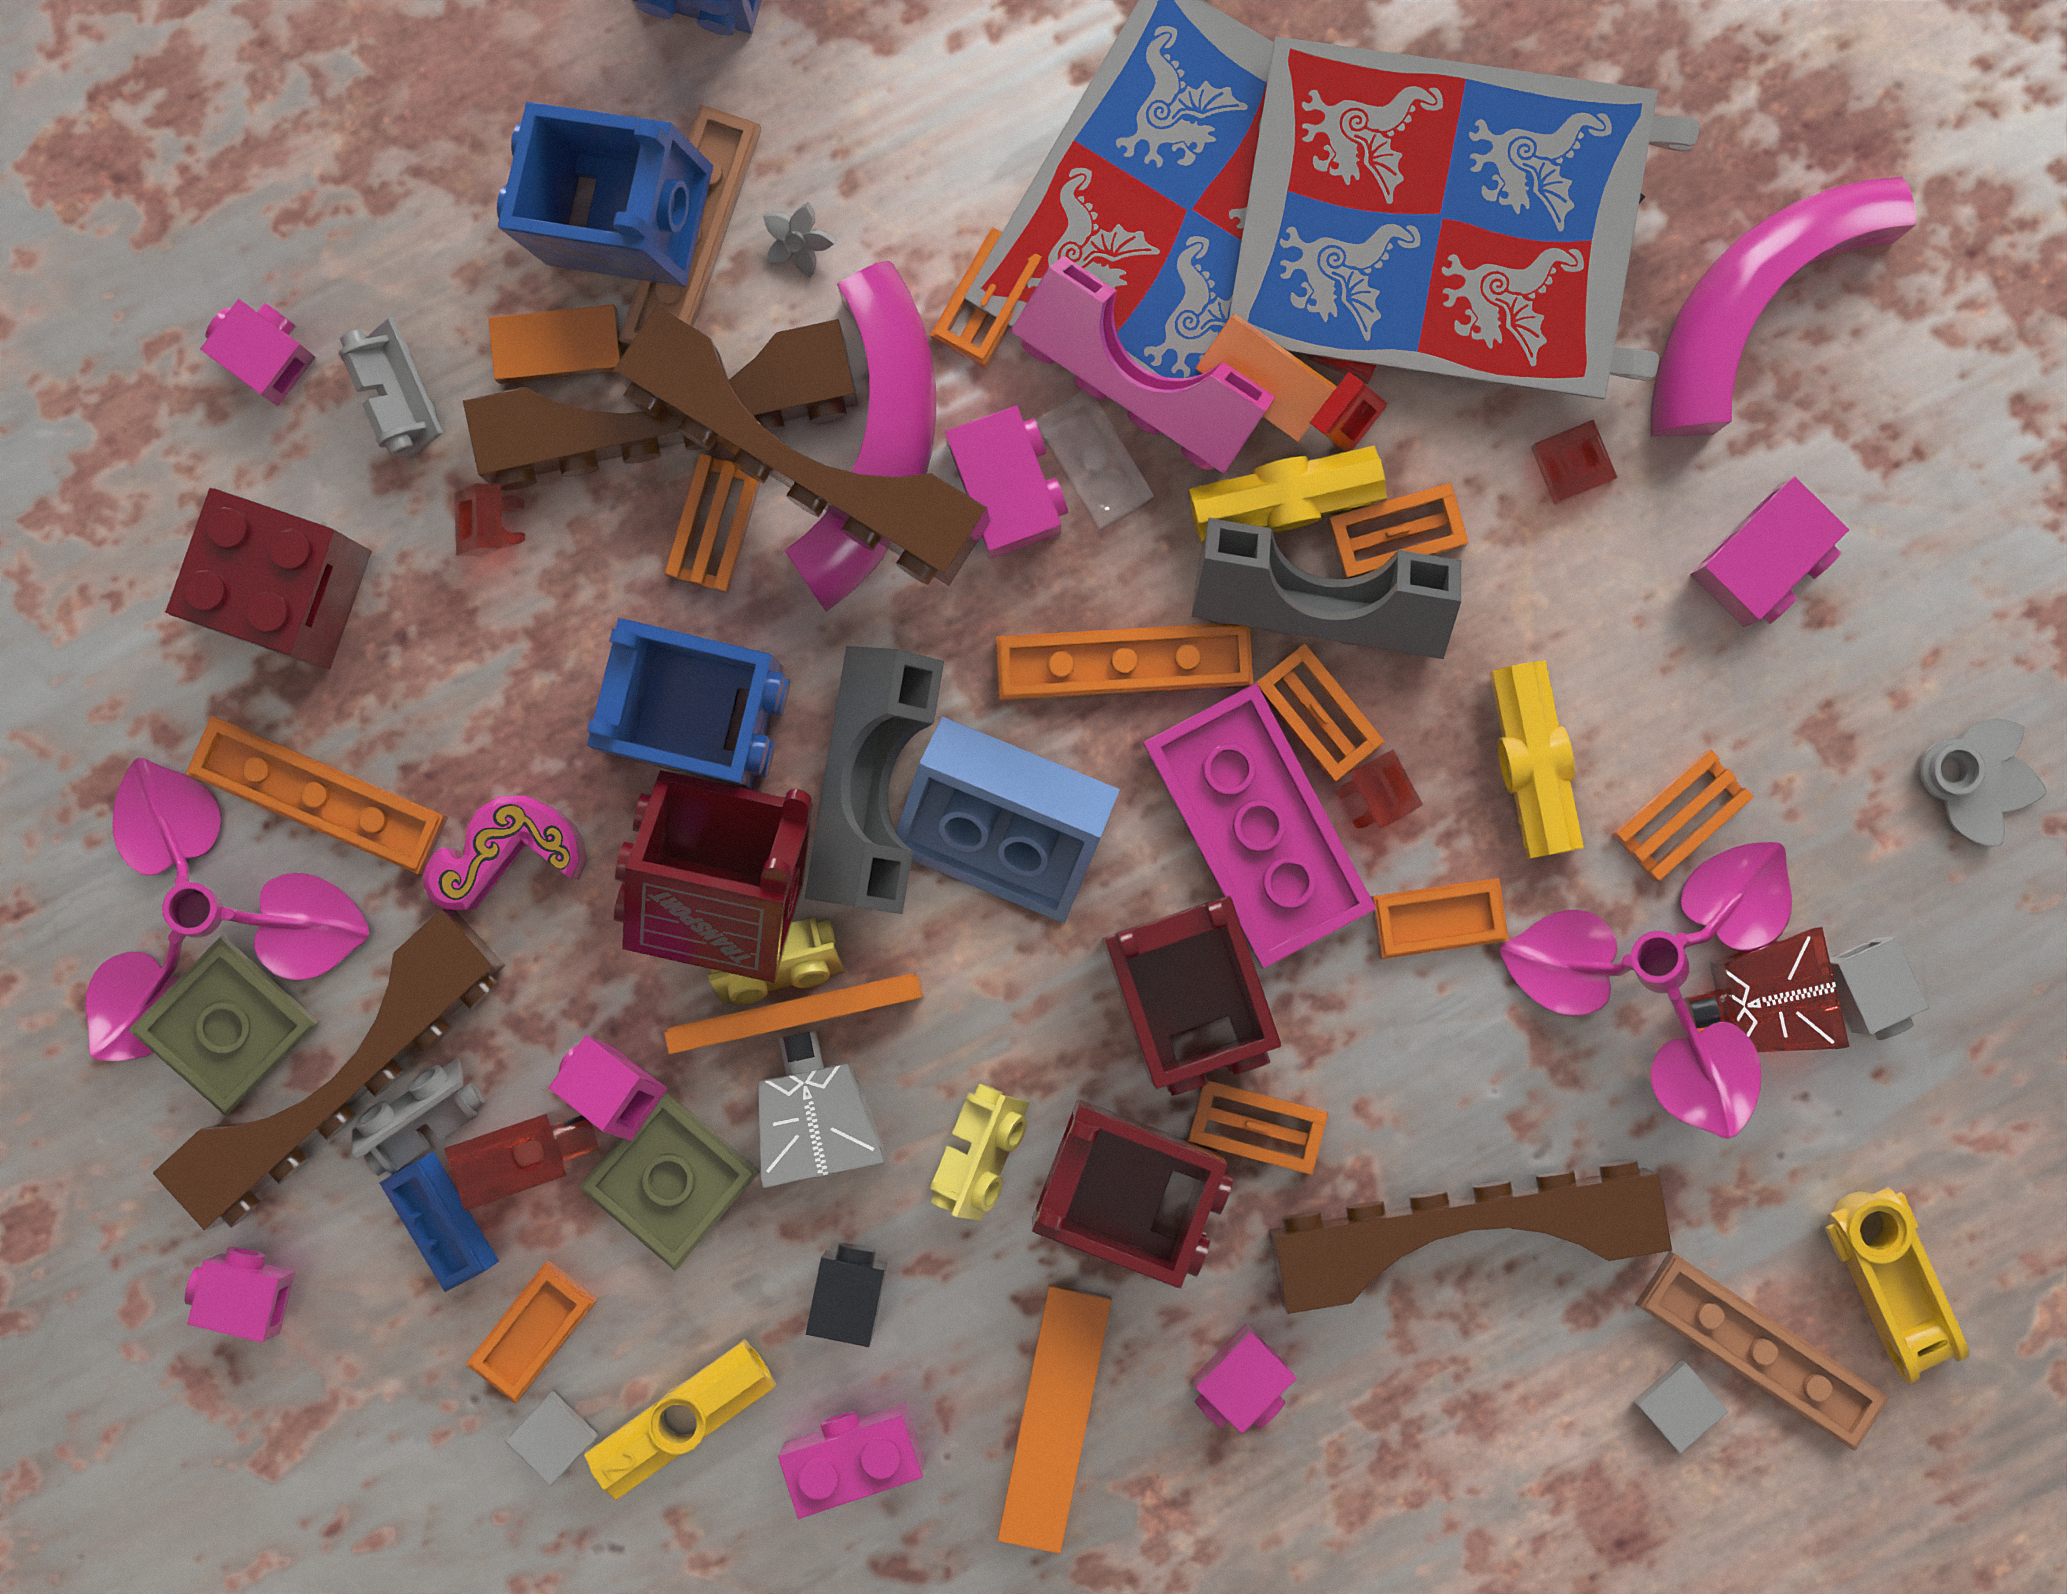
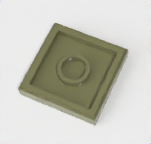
M222 934L131 1026L129 1031L222 1114L227 1116L317 1024L318 1020Z
M666 1091L632 1141L620 1138L578 1188L675 1271L759 1174L760 1170L672 1094Z

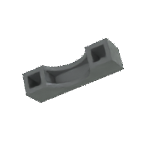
M1208 518L1195 578L1192 617L1213 620L1222 624L1231 623L1273 630L1282 634H1296L1338 641L1347 645H1362L1398 651L1407 655H1422L1444 659L1461 604V560L1397 550L1385 564L1368 574L1348 579H1329L1304 572L1290 563L1280 552L1274 539L1272 528Z
M846 646L804 899L903 914L913 851L901 841L892 825L888 806L889 783L895 762L907 742L919 731L934 724L944 665L943 660L899 649Z

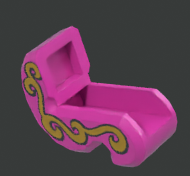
M525 795L498 796L477 809L467 825L465 854L463 857L460 851L454 848L443 847L435 851L424 871V888L429 899L436 906L443 909H477L526 845L569 878L579 880L587 862L583 838L575 824L560 810Z

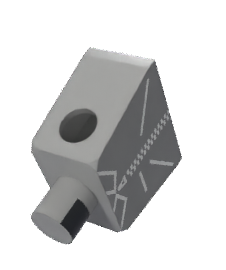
M816 1030L780 1037L779 1043L786 1075L764 1079L759 1082L758 1086L761 1181L763 1188L884 1163L887 1159L886 1149L851 1061L824 1067Z

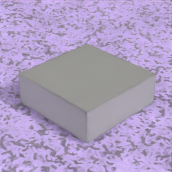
M1682 1359L1634 1400V1403L1680 1454L1729 1412Z
M552 1391L505 1442L552 1486L599 1434Z

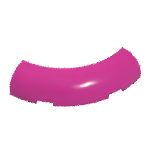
M1903 177L1865 180L1830 188L1800 199L1765 218L1744 233L1716 259L1695 285L1680 309L1664 355L1659 362L1651 404V437L1714 435L1732 422V396L1738 364L1753 325L1766 304L1789 278L1812 263L1856 248L1892 244L1916 226L1914 200L1909 184Z
M883 261L857 271L837 284L842 302L854 320L863 341L869 372L867 425L861 449L852 472L861 475L890 477L927 474L933 451L936 427V382L932 354L923 321L908 287L895 265L890 261ZM828 511L804 536L784 550L825 612L852 593L876 569L888 548L878 543L874 551L861 546L841 531L845 522Z

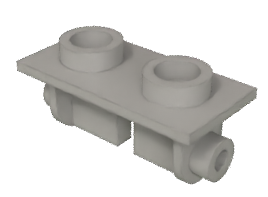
M394 317L386 319L368 336H366L363 329L348 332L340 338L343 348L339 351V355L345 363L356 391L376 389L379 397L368 398L362 405L377 437L376 441L379 447H386L390 456L404 453L406 459L414 457L439 437L443 431L437 419L435 407L426 394L413 364L410 349L403 341Z
M457 1057L443 1068L440 1065L429 1067L411 1082L409 1091L390 1104L386 1101L379 1102L366 1110L357 1120L355 1128L352 1129V1155L357 1160L364 1155L367 1165L377 1176H380L385 1171L394 1174L430 1148L429 1141L419 1130L420 1127L427 1123L441 1141L470 1120L478 1116L477 1108L485 1104V1100L472 1082L464 1086L462 1063Z

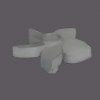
M809 202L799 207L792 217L784 212H767L763 216L767 231L776 239L770 247L767 261L782 263L794 255L796 264L809 278L813 275L816 267L814 251H824L833 246L837 241L825 231L811 230L815 224V212Z

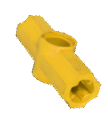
M1375 445L1308 461L1307 456L1282 459L1259 466L1252 470L1253 474L1223 479L1203 486L1198 485V487L1188 490L1191 513L1200 544H1203L1208 518L1272 528L1273 533L1316 523L1322 520V515L1374 505L1387 499L1385 475Z
M1546 660L1492 670L1489 672L1502 735L1498 739L1500 769L1508 793L1514 794L1526 858L1530 859L1584 848L1571 782L1575 780L1573 750L1566 729L1563 726H1559Z
M744 1339L680 1386L668 1390L659 1401L588 1450L584 1457L589 1464L592 1475L603 1491L609 1493L616 1501L681 1454L693 1450L703 1438L774 1389L777 1384L757 1350ZM672 1405L688 1407L696 1417V1430L689 1434H679L671 1430L665 1420L666 1408Z

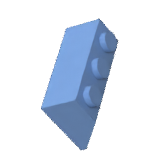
M942 716L918 765L896 833L901 841L913 851L911 861L1065 923L1120 789Z

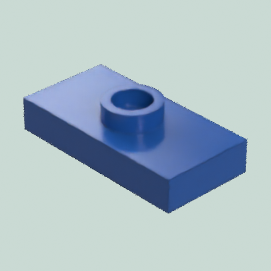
M434 1151L379 1182L444 1292L485 1272L499 1262Z

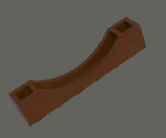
M658 305L654 307L614 368L618 377L627 387L623 396L632 404L654 417L663 409L682 421L677 429L687 438L707 450H710L715 442L735 454L732 464L739 470L763 484L769 476L790 488L786 497L794 504L816 517H819L825 509L845 522L841 528L845 535L871 551H874L878 543L898 554L900 557L896 565L926 585H929L933 577L950 586L991 522L986 506L932 473L903 477L861 475L826 466L791 449L766 430L738 399L730 384L721 355L712 339Z
M839 319L776 332L759 354L729 379L738 399L756 420L772 434L785 429L784 421L809 416V421L813 424L831 422L847 416L846 408L859 405ZM527 387L463 400L478 475L490 485L498 483L499 490L503 491L532 486L537 483L536 475L560 470L562 477L590 474L599 470V461L623 457V462L626 464L654 460L661 456L660 448L685 443L686 450L705 449L683 435L677 429L682 421L663 409L660 410L656 417L644 411L633 413L589 411L553 401Z
M441 909L393 953L388 986L376 1020L356 1053L330 1081L303 1101L268 1118L245 1123L218 1124L200 1129L153 1172V1175L204 1231L221 1225L224 1222L230 1228H233L260 1205L261 1201L255 1194L272 1178L278 1184H281L308 1161L309 1158L303 1150L320 1134L326 1140H329L356 1117L357 1114L350 1107L367 1091H370L376 1097L391 1086L404 1072L398 1063L417 1047L421 1053H424L438 1043L452 1028L445 1020L460 1006L465 1004L471 1010L485 1000L498 987L499 983L493 976L505 964L456 910Z
M1621 1160L1599 1165V1176L1576 1179L1574 1170L1553 1171L1536 1175L1537 1186L1512 1190L1510 1180L1492 1181L1472 1186L1474 1196L1449 1200L1447 1191H1432L1410 1196V1207L1385 1210L1384 1201H1372L1347 1206V1217L1322 1221L1321 1212L1319 1211L1283 1217L1284 1227L1269 1230L1282 1306L1287 1314L1352 1304L1374 1278L1401 1257L1435 1240L1475 1230L1509 1228L1546 1233L1578 1244L1607 1261L1672 1251L1659 1173L1647 1168L1639 1169L1638 1160Z

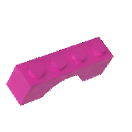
M1063 255L1047 269L1010 332L1023 340L1021 343L1022 347L1034 358L1047 364L1057 362L1075 374L1074 380L1076 384L1088 394L1103 400L1109 397L1129 410L1127 413L1128 418L1142 430L1154 435H1159L1162 432L1182 446L1180 448L1181 453L1196 466L1205 470H1212L1214 467L1224 474L1275 399V396L1224 362L1203 374L1189 378H1168L1146 370L1130 357L1118 337L1114 321V305L1117 291Z

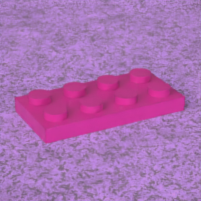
M1257 683L1143 742L1151 761L1223 897L1231 896L1244 936L1261 968L1268 967L1377 909Z

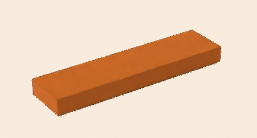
M1218 623L996 636L1000 701L1238 688L1253 685L1249 626Z
M214 716L210 717L185 773L419 875H423L448 818L434 810Z
M916 972L678 1025L667 1028L668 1031L664 1032L668 1052L669 1054H674L914 1000L925 995L920 974L916 975Z
M1052 1284L1048 1286L997 1541L1061 1554L1112 1301L1111 1296Z

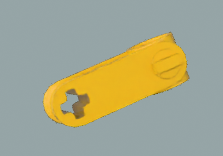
M1888 1187L1876 1193L1863 1191L1850 1193L1839 1200L1832 1213L1828 1214L1829 1225L1824 1228L1838 1259L1841 1262H1846L1884 1348L1901 1378L1907 1384H1912L1919 1381L1920 1372L1951 1358L1957 1362L1969 1358L1968 1345L1915 1230L1919 1226L1905 1195L1902 1192L1895 1194ZM1878 1211L1882 1218V1230L1877 1238L1865 1243L1860 1233L1861 1223L1866 1216Z

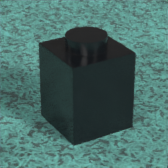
M839 1243L837 1252L825 1250L819 1264L805 1335L870 1347L888 1265L887 1262L875 1260L876 1250L848 1243Z

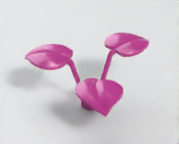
M144 758L135 759L126 771L117 791L113 810V837L121 858L128 866L142 875H157L166 871L173 864L175 865L177 870L176 886L166 894L162 904L164 920L173 930L168 936L170 943L166 962L162 968L152 956L146 953L126 952L112 956L102 963L93 974L86 991L85 1001L90 1056L97 1060L126 1061L154 1054L129 1029L179 979L171 975L178 966L182 943L186 936L192 938L208 936L219 927L222 920L260 926L254 938V949L260 962L273 974L284 979L307 980L330 971L368 940L370 930L363 914L357 905L336 886L317 876L304 873L283 874L269 880L260 892L261 914L223 907L219 896L214 891L202 884L189 881V866L185 859L196 858L206 854L216 843L222 824L221 811L216 799L203 784L190 776L167 769Z
M1758 842L1741 845L1721 852L1703 862L1687 879L1682 891L1681 906L1683 912L1691 921L1705 926L1702 931L1687 935L1680 932L1676 936L1664 931L1648 932L1635 942L1631 955H1624L1622 961L1618 964H1612L1618 947L1611 928L1599 916L1583 910H1565L1546 916L1523 933L1504 942L1500 946V954L1504 964L1517 985L1539 1005L1563 1016H1585L1601 1010L1608 1003L1611 995L1609 976H1622L1630 970L1636 972L1640 982L1647 989L1656 993H1667L1687 1038L1673 1039L1665 1043L1658 1050L1650 1072L1654 1094L1664 1109L1679 1121L1724 1139L1737 1136L1749 1122L1755 1111L1761 1090V1063L1753 1042L1745 1032L1732 1023H1714L1698 1033L1679 990V987L1684 984L1689 974V961L1684 950L1686 947L1708 942L1715 934H1717L1725 946L1736 951L1757 950L1768 946L1778 939L1787 927L1792 911V892L1787 870L1786 851L1784 846L1778 842Z

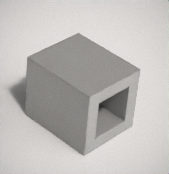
M1897 937L1874 938L1820 963L1831 988L1833 987L1835 997L1852 1033L1868 1035L1875 1033L1877 1040H1884L1912 1028L1914 1024L1911 1017L1929 1009Z

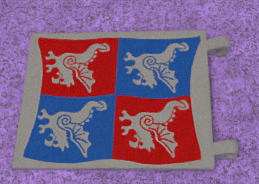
M1139 0L966 293L965 301L996 319L1028 264L1029 260L1027 259L1034 254L1042 256L1012 310L1016 309L1008 323L1009 327L1012 328L1047 269L1064 255L1117 291L1114 305L1116 331L1124 349L1136 363L1154 374L1168 378H1189L1202 374L1195 367L1221 332L1230 316L1274 42L1203 0ZM995 284L996 288L988 303L984 307L981 306L980 302L989 286Z
M1275 36L1229 319L1235 313L1282 348L1292 353L1584 397L1605 399L1609 374L1634 380H1651L1658 370L1659 355L1656 352L1614 347L1648 148L1650 144L1674 151L1686 152L1691 150L1698 139L1699 122L1686 117L1654 116L1658 90Z

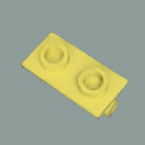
M814 916L792 923L775 983L710 969L711 974L708 975L709 982L721 1003H753L763 999L769 991L791 985L798 988L814 987L826 982L830 975L844 972V966L834 946L836 938L831 920L818 922L817 917Z
M981 1083L978 1084L975 1094L968 1092L952 1134L972 1144L968 1154L950 1146L946 1147L935 1177L930 1185V1189L935 1191L931 1203L952 1211L951 1215L955 1217L982 1221L985 1212L992 1209L1000 1196L1003 1184L1000 1174L1009 1152H1013L1019 1146L1025 1134L1027 1120L1024 1115L1029 1102L1002 1095L1003 1092Z

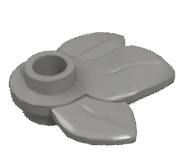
M1998 718L1983 720L1973 725L1961 739L1950 738L1936 742L1925 752L1920 765L1921 780L1930 794L1945 802L1950 825L1961 836L1984 846H2001L2003 844L2005 822L2002 812L2024 808L2046 795V788L2036 773L2022 760L2014 756L2022 742L2024 726L2009 720ZM1947 759H1952L1959 765L1960 775L1955 782H1950L1943 776L1942 767Z

